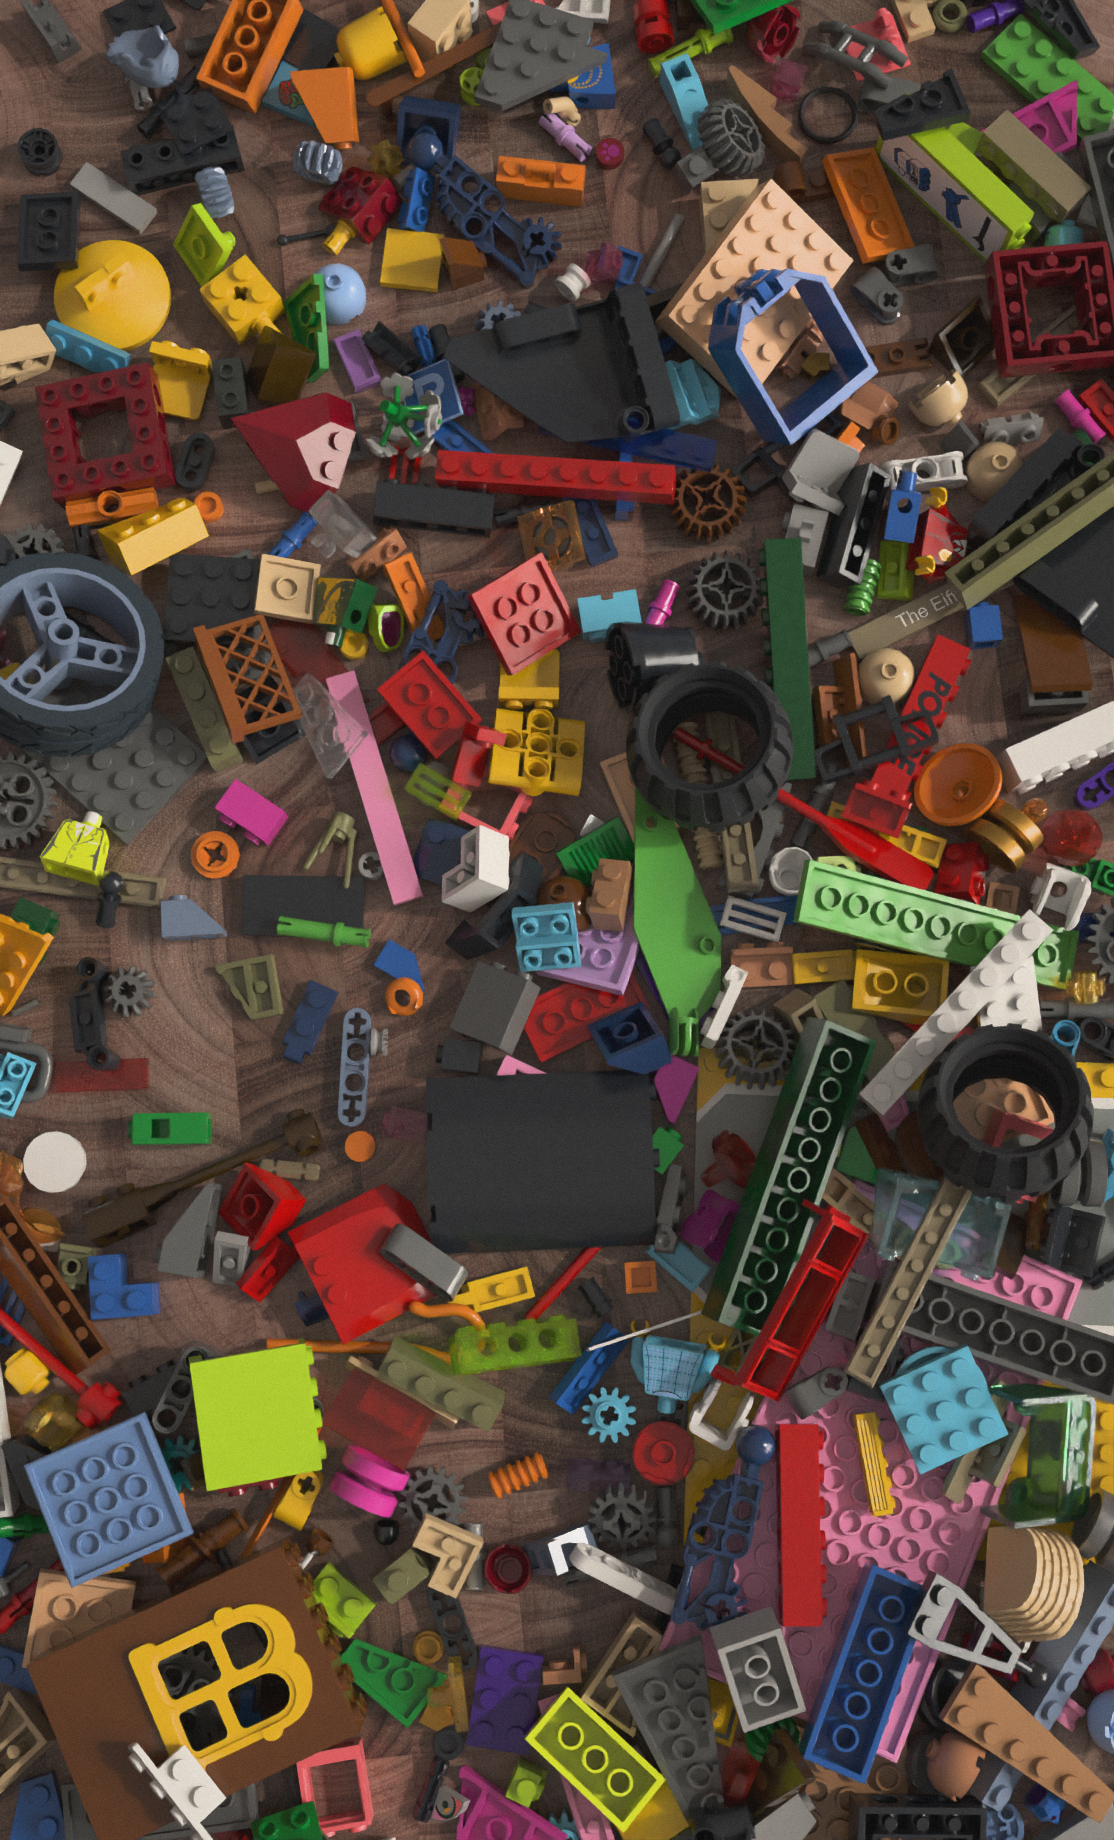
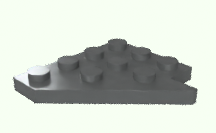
M510 0L477 88L475 103L504 111L605 64L608 53L587 47L593 29V20L530 0Z

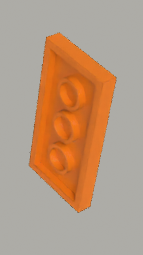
M875 147L827 154L823 158L822 164L862 263L886 260L887 255L892 251L914 248L915 245Z

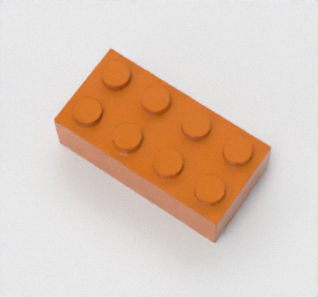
M232 0L196 77L203 90L210 87L215 97L256 114L303 13L299 0Z

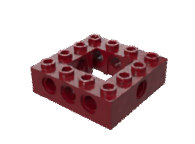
M1108 241L992 251L984 264V273L999 378L1111 368L1114 366V281ZM1073 286L1079 330L1064 335L1051 336V333L1041 334L1031 343L1029 326L1032 322L1031 317L1028 318L1025 299L1028 295L1027 290Z
M149 362L35 387L52 499L64 510L68 501L98 497L105 491L122 493L152 487L157 490L177 485L159 377ZM115 410L117 412L127 410L133 452L85 462V459L81 456L79 444L81 432L77 429L74 411L82 418L91 419L96 418V414Z

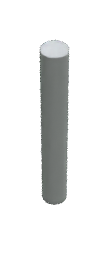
M674 214L640 280L643 286L650 288L685 220L682 215Z

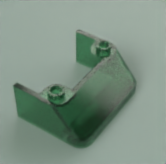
M1030 1383L989 1386V1393L1013 1402L1015 1411L1024 1416H1031L1027 1475L1025 1477H1017L1010 1482L1006 1490L1005 1504L980 1507V1513L1013 1529L1072 1522L1082 1519L1088 1511L1090 1501L1096 1419L1095 1399L1084 1392Z

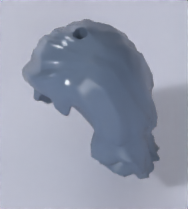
M158 25L148 29L123 32L120 37L113 38V43L108 44L109 49L106 51L105 57L109 59L110 64H114L127 75V78L132 79L134 82L146 87L161 89L170 86L176 80L179 56Z

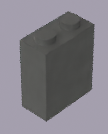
M478 961L449 1029L466 1038L512 1055L541 987L531 982L533 976L525 972L516 970L512 974L507 972L508 967L498 962L491 961L490 965Z

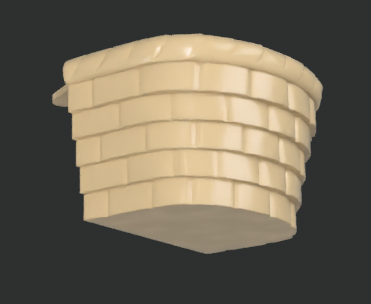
M1020 1525L988 1528L983 1612L988 1614L989 1618L995 1620V1623L1000 1625L1001 1629L1007 1631L1008 1635L1014 1637L1017 1643L1022 1641L1032 1642L1034 1640L1038 1642L1060 1639L1070 1630L1077 1619L1084 1592L1083 1561L1074 1540L1061 1531Z

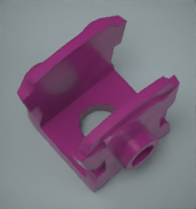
M708 1189L703 1194L699 1202L700 1205L681 1225L683 1227L681 1228L680 1235L691 1245L704 1248L705 1254L713 1261L719 1263L740 1205L731 1199L719 1195L714 1190ZM725 1217L723 1223H722L721 1226L719 1227V1225H720L722 1219Z

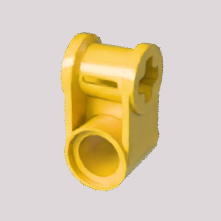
M321 1471L297 1474L286 1493H284L273 1517L301 1531L322 1487L323 1474ZM310 1476L313 1478L312 1485L308 1489L304 1488L303 1480Z

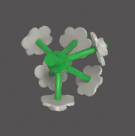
M393 373L391 377L382 378L381 387L383 388V394L386 397H392L393 402L383 400L380 403V410L384 412V423L381 425L384 433L381 439L375 436H369V439H366L365 443L370 446V451L376 456L383 458L397 455L398 450L391 446L387 441L388 438L396 442L401 437H409L412 442L405 451L407 457L411 460L426 455L431 449L430 445L434 442V437L431 435H434L435 431L439 430L442 422L440 397L434 395L432 390H427L425 395H421L419 398L420 405L403 406L400 402L405 400L406 396L413 394L412 378L401 376L399 373ZM420 411V414L410 413ZM414 420L424 422L425 435L417 438L410 429L414 426Z

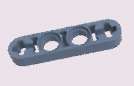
M361 1008L349 1010L343 1021L338 1118L341 1123L348 1127H358L365 1121L367 1115L372 1019L369 1013ZM356 1014H361V1018L366 1020V1025L360 1026L359 1033L360 1036L366 1035L365 1041L358 1038L348 1040V1034L355 1036V1026L350 1024V1019H355ZM353 1044H360L364 1048V1056L359 1061H352L348 1057V1049ZM352 1074H357L362 1078V1087L358 1091H349L346 1087V1079ZM345 1094L352 1097L362 1095L361 1102L355 1100V1109L360 1111L361 1114L354 1118V1122H349V1117L344 1116V1111L350 1109L351 1100L344 1101Z

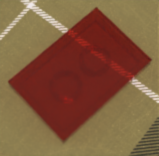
M353 1368L324 1418L322 1425L404 1472L436 1414L360 1370Z

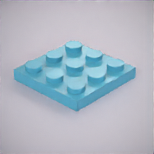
M966 1344L878 1383L920 1474L1008 1435L976 1362Z

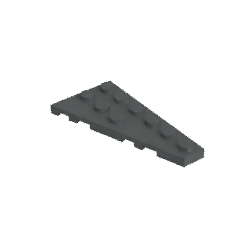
M701 1634L613 1670L612 1677L687 1823L690 1813L697 1808H709L714 1813H717L718 1809L725 1808L726 1804Z

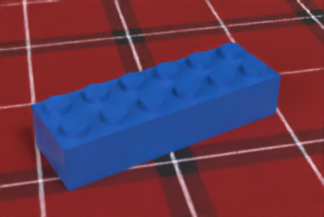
M865 1561L798 1746L804 1759L860 1783H866L916 1642L914 1638L902 1632L901 1628L922 1587L921 1584Z

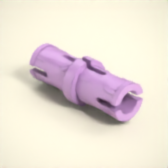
M544 113L547 119L541 116L539 125L556 138V143L560 147L564 146L578 161L583 162L586 157L581 150L589 156L592 146L588 145L575 133V128L572 125H566L555 114Z

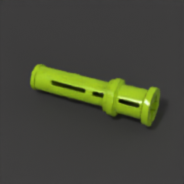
M700 28L694 37L653 58H649L648 65L653 76L656 77L660 74L661 63L688 53L690 58L700 53L708 55L712 53L713 48L725 42L727 44L732 43L733 34L731 28L716 35H713L709 28L705 30Z

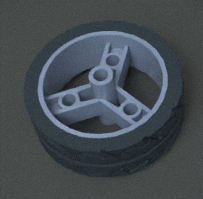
M52 552L31 554L10 561L5 566L2 565L0 567V628L11 618L21 612H25L39 646V649L6 680L0 676V738L12 745H20L21 749L36 754L58 757L71 755V757L93 754L111 747L138 728L149 713L158 690L163 663L164 638L161 636L163 631L157 611L148 596L142 594L144 591L129 576L109 564L103 565L102 561L81 554L57 552L53 555ZM62 606L75 607L105 620L121 635L128 647L79 637L77 624L67 619ZM75 678L119 687L104 698L87 704L64 706L41 702L54 688H68L72 685Z

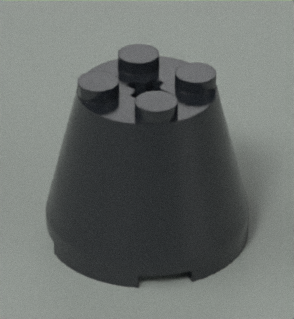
M628 621L612 623L608 627L605 638V649L607 651L610 650L609 665L611 670H606L608 681L618 707H625L627 713L634 712L642 695L650 693L653 683L664 674L670 675L678 671L680 666L693 663V666L704 664L703 654L697 652L695 633L692 627L685 628Z

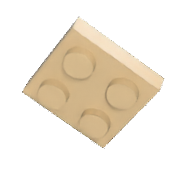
M262 554L260 557L253 614L259 615L263 613L264 616L313 624L317 578L320 576L321 564Z

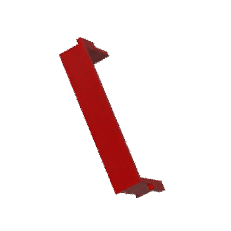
M804 1199L802 1205L820 1214L822 1218L739 1372H735L715 1364L710 1373L712 1377L733 1386H742L777 1402L781 1400L869 1236L868 1233L850 1224L851 1217L828 1204L824 1210ZM835 1224L836 1228L833 1234L831 1235L826 1247L824 1248L819 1260L816 1259L828 1234L830 1233L833 1225ZM811 1267L814 1268L777 1338L774 1339L773 1337ZM768 1347L771 1348L756 1377L752 1379L751 1377Z

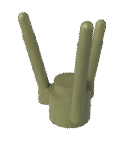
M342 812L332 813L323 834L303 865V870L307 871L316 856L324 852L330 840L343 843L344 839H348L343 881L345 889L349 888L354 840L358 833L356 829L352 828L355 820L351 816Z

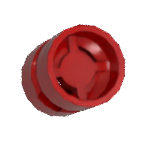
M637 1L632 7L634 26L636 27L638 49L647 54L666 51L674 43L668 1Z

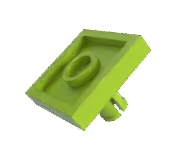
M199 203L191 205L173 246L202 287L221 273L233 250V246H235V237L230 231L221 233L203 205Z

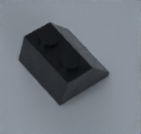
M271 674L267 676L263 685L277 690L279 687ZM248 687L237 695L248 699L254 688ZM259 691L253 702L267 707L273 696ZM278 699L272 710L282 714L292 711V707L289 703ZM249 707L244 716L246 723L259 721L263 713ZM296 719L244 735V741L242 742L257 765L305 736L307 732L300 720Z

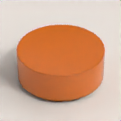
M210 491L202 492L194 499L193 503L197 505L203 522L213 523L223 515L224 506L216 493Z
M356 1131L346 1139L345 1152L350 1159L356 1162H365L375 1154L376 1142L369 1133Z

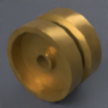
M998 798L981 815L982 819L977 818L971 821L963 831L964 837L968 842H979L984 853L988 854L990 863L1012 874L1016 873L1026 862L1025 853L1034 852L1043 841L1041 831L1030 818L1010 803Z

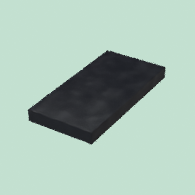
M244 875L242 935L293 937L277 935V925L281 924L278 921L280 916L329 924L343 922L344 926L364 929L365 877H350L349 888L345 889L343 887L344 877Z

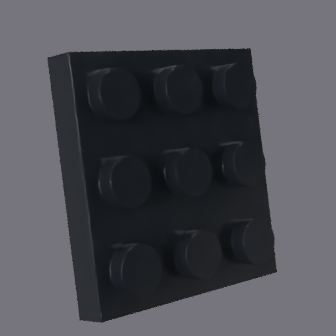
M187 554L171 555L163 628L164 643L195 645L193 628L205 625L206 630L256 616L253 613L260 560ZM255 626L247 628L244 635L254 639ZM228 635L215 638L216 643L223 647H230L234 640L233 637ZM242 641L237 645V648L253 649L254 647Z

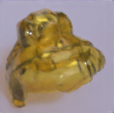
M52 1393L45 1397L29 1411L23 1424L25 1431H28L30 1436L40 1445L49 1447L51 1452H56L68 1439L72 1440L84 1432L85 1427L74 1415L73 1401L63 1393Z

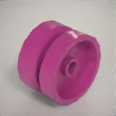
M348 1445L341 1461L349 1471H336L328 1486L329 1489L359 1508L379 1516L391 1517L398 1501L389 1490L395 1492L404 1490L411 1475L399 1465L376 1453L358 1446Z

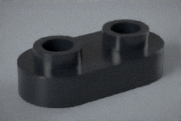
M194 433L184 443L175 470V478L179 486L185 491H197L206 482L215 455V446L208 435ZM200 447L205 448V452H204V453H202V454H197V453H196V450H197L198 448H200ZM191 474L197 475L195 480H193V481H188V480H187V477H188L189 475H191Z

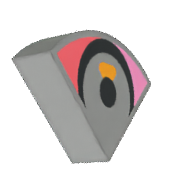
M448 1786L439 1787L431 1819L439 1822L455 1819L466 1811L471 1800Z

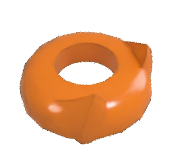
M399 977L391 981L385 991V1002L390 1014L409 1016L416 1013L422 1007L423 992L418 983L407 977ZM397 990H405L409 993L410 1002L408 1005L402 1006L396 1002L395 993Z

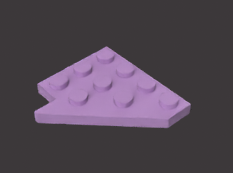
M634 883L624 932L594 929L591 923L585 931L582 932L581 929L578 931L581 967L536 971L537 975L623 996L640 949L633 930Z

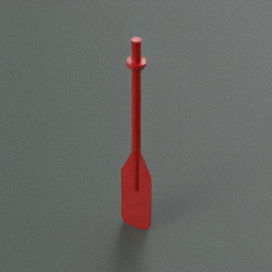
M680 727L673 736L676 740L698 752L696 759L702 761L705 756L734 775L746 768L711 747L713 740L710 738L703 742ZM780 788L776 800L819 825L843 853L889 881L922 890L927 889L933 878V871L926 863L863 825L826 816Z

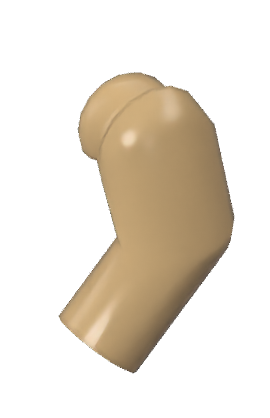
M569 97L546 99L543 103V109L546 114L557 113L564 123L570 124L573 127L579 124L581 116Z

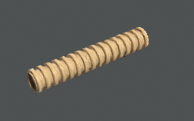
M694 722L680 723L671 732L675 734L680 727L699 738V733L695 731L698 726ZM673 738V742L677 743L675 751L679 752L676 757L681 762L678 765L679 769L682 770L680 777L689 783H708V777L704 775L707 773V770L703 768L705 760L699 761L696 759L698 752ZM698 827L696 831L691 830L695 833L693 841L697 842L695 850L699 851L697 859L701 860V863L698 865L699 869L711 870L722 867L724 865L721 858L723 854L719 848L721 841L718 840L720 833L710 832L708 828Z

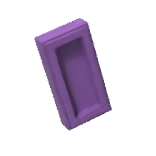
M359 329L333 339L335 349L356 394L381 384L382 379L368 348L364 346L365 342L362 340L363 336Z

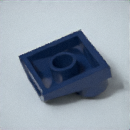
M428 818L422 830V837L413 859L417 877L442 886V875L461 864V837L470 831L440 820Z

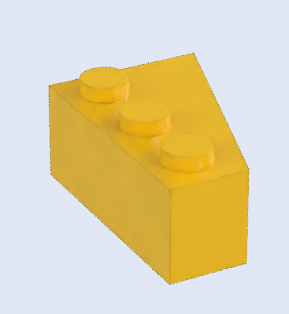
M186 498L174 499L168 502L167 505L97 530L110 562L131 576L209 536L197 505Z

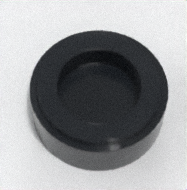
M448 1725L436 1731L432 1740L434 1753L443 1760L457 1758L464 1748V1735L462 1731L454 1725Z

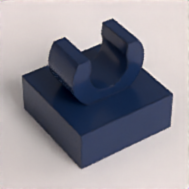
M303 1291L299 1292L298 1298L300 1301L295 1302L298 1315L306 1327L329 1318L317 1292L306 1298Z

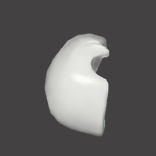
M785 847L774 855L769 866L768 876L769 882H771V886L776 892L786 896L798 895L804 861L813 860L807 851L798 847Z

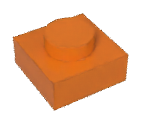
M655 1260L624 1262L626 1294L657 1292Z

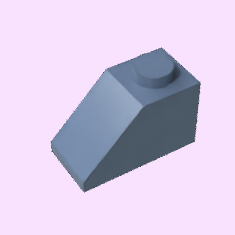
M186 895L169 896L168 901H160L162 938L166 941L227 938V931L195 902L187 899Z

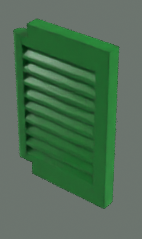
M616 816L555 853L568 876L582 881L589 888L592 886L593 870L598 869L600 858L630 861L631 863L634 861V856L632 855L634 844L621 820Z

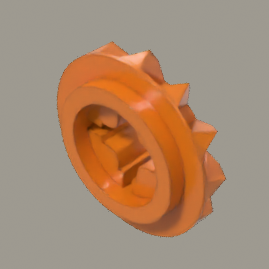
M211 831L201 835L195 841L191 850V860L195 869L204 877L215 880L228 876L237 868L240 857L235 840L230 835L220 831ZM221 847L220 854L226 861L215 860L214 863H210L211 857L205 849L216 851Z

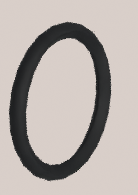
M820 87L809 92L804 97L799 107L798 117L803 131L810 138L821 143H837L846 139L856 128L858 109L855 101L847 92L836 87ZM822 93H834L843 97L849 103L852 109V122L844 133L835 137H823L809 129L804 118V111L806 105L814 96Z

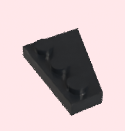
M1017 0L1073 60L1095 54L1100 48L1099 43L1074 0Z
M952 68L944 72L943 77L932 83L929 80L922 84L917 92L911 95L903 94L874 112V121L882 141L966 122L970 118L969 107Z

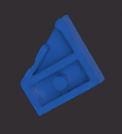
M55 1770L23 1780L20 1784L10 1840L65 1839L63 1802Z

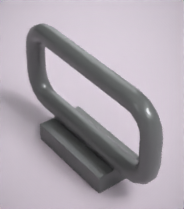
M0 1022V1049L35 1055L41 1062L37 1086L34 1090L25 1091L21 1102L34 1103L41 1100L47 1094L52 1076L53 1059L50 1052L42 1045L28 1042L32 1038L33 1028Z

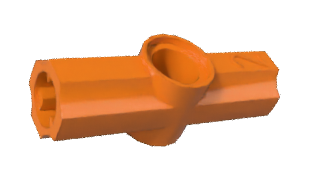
M152 487L122 493L105 491L98 497L68 501L65 508L69 525L72 529L75 526L81 528L80 525L92 526L104 523L112 525L159 508L156 491ZM119 504L116 511L112 513L106 512L110 505Z

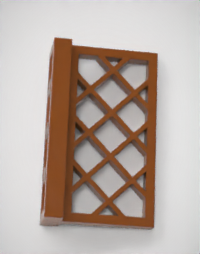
M263 613L206 630L205 625L193 628L195 645L232 744L244 741V735L302 718L301 710ZM260 625L262 633L258 640L244 635L247 628ZM228 635L233 637L234 640L229 649L218 645L215 638ZM240 641L254 646L248 657L234 652ZM259 649L271 654L272 657L267 665L253 660ZM230 657L244 663L238 674L227 670L225 667ZM249 665L263 671L258 682L244 677ZM268 674L281 679L277 690L263 685ZM239 683L254 688L248 699L235 694ZM259 691L273 696L267 707L253 702ZM278 699L290 703L292 711L282 714L272 709ZM249 707L263 713L259 721L246 723L244 716Z

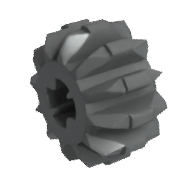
M130 966L128 974L123 967L118 968L119 978L112 974L108 976V979L114 983L113 986L106 985L103 987L104 991L112 993L104 1000L107 1004L114 1003L112 1012L116 1014L122 1010L123 1017L129 1018L133 1009L136 1016H141L142 1010L140 1006L143 1005L147 1009L152 1007L151 1003L146 1001L147 997L156 998L157 994L148 990L155 985V981L152 979L146 980L148 972L142 970L138 973L136 966ZM129 985L136 988V992H132L134 994L132 998L124 995V991L128 992L126 987Z

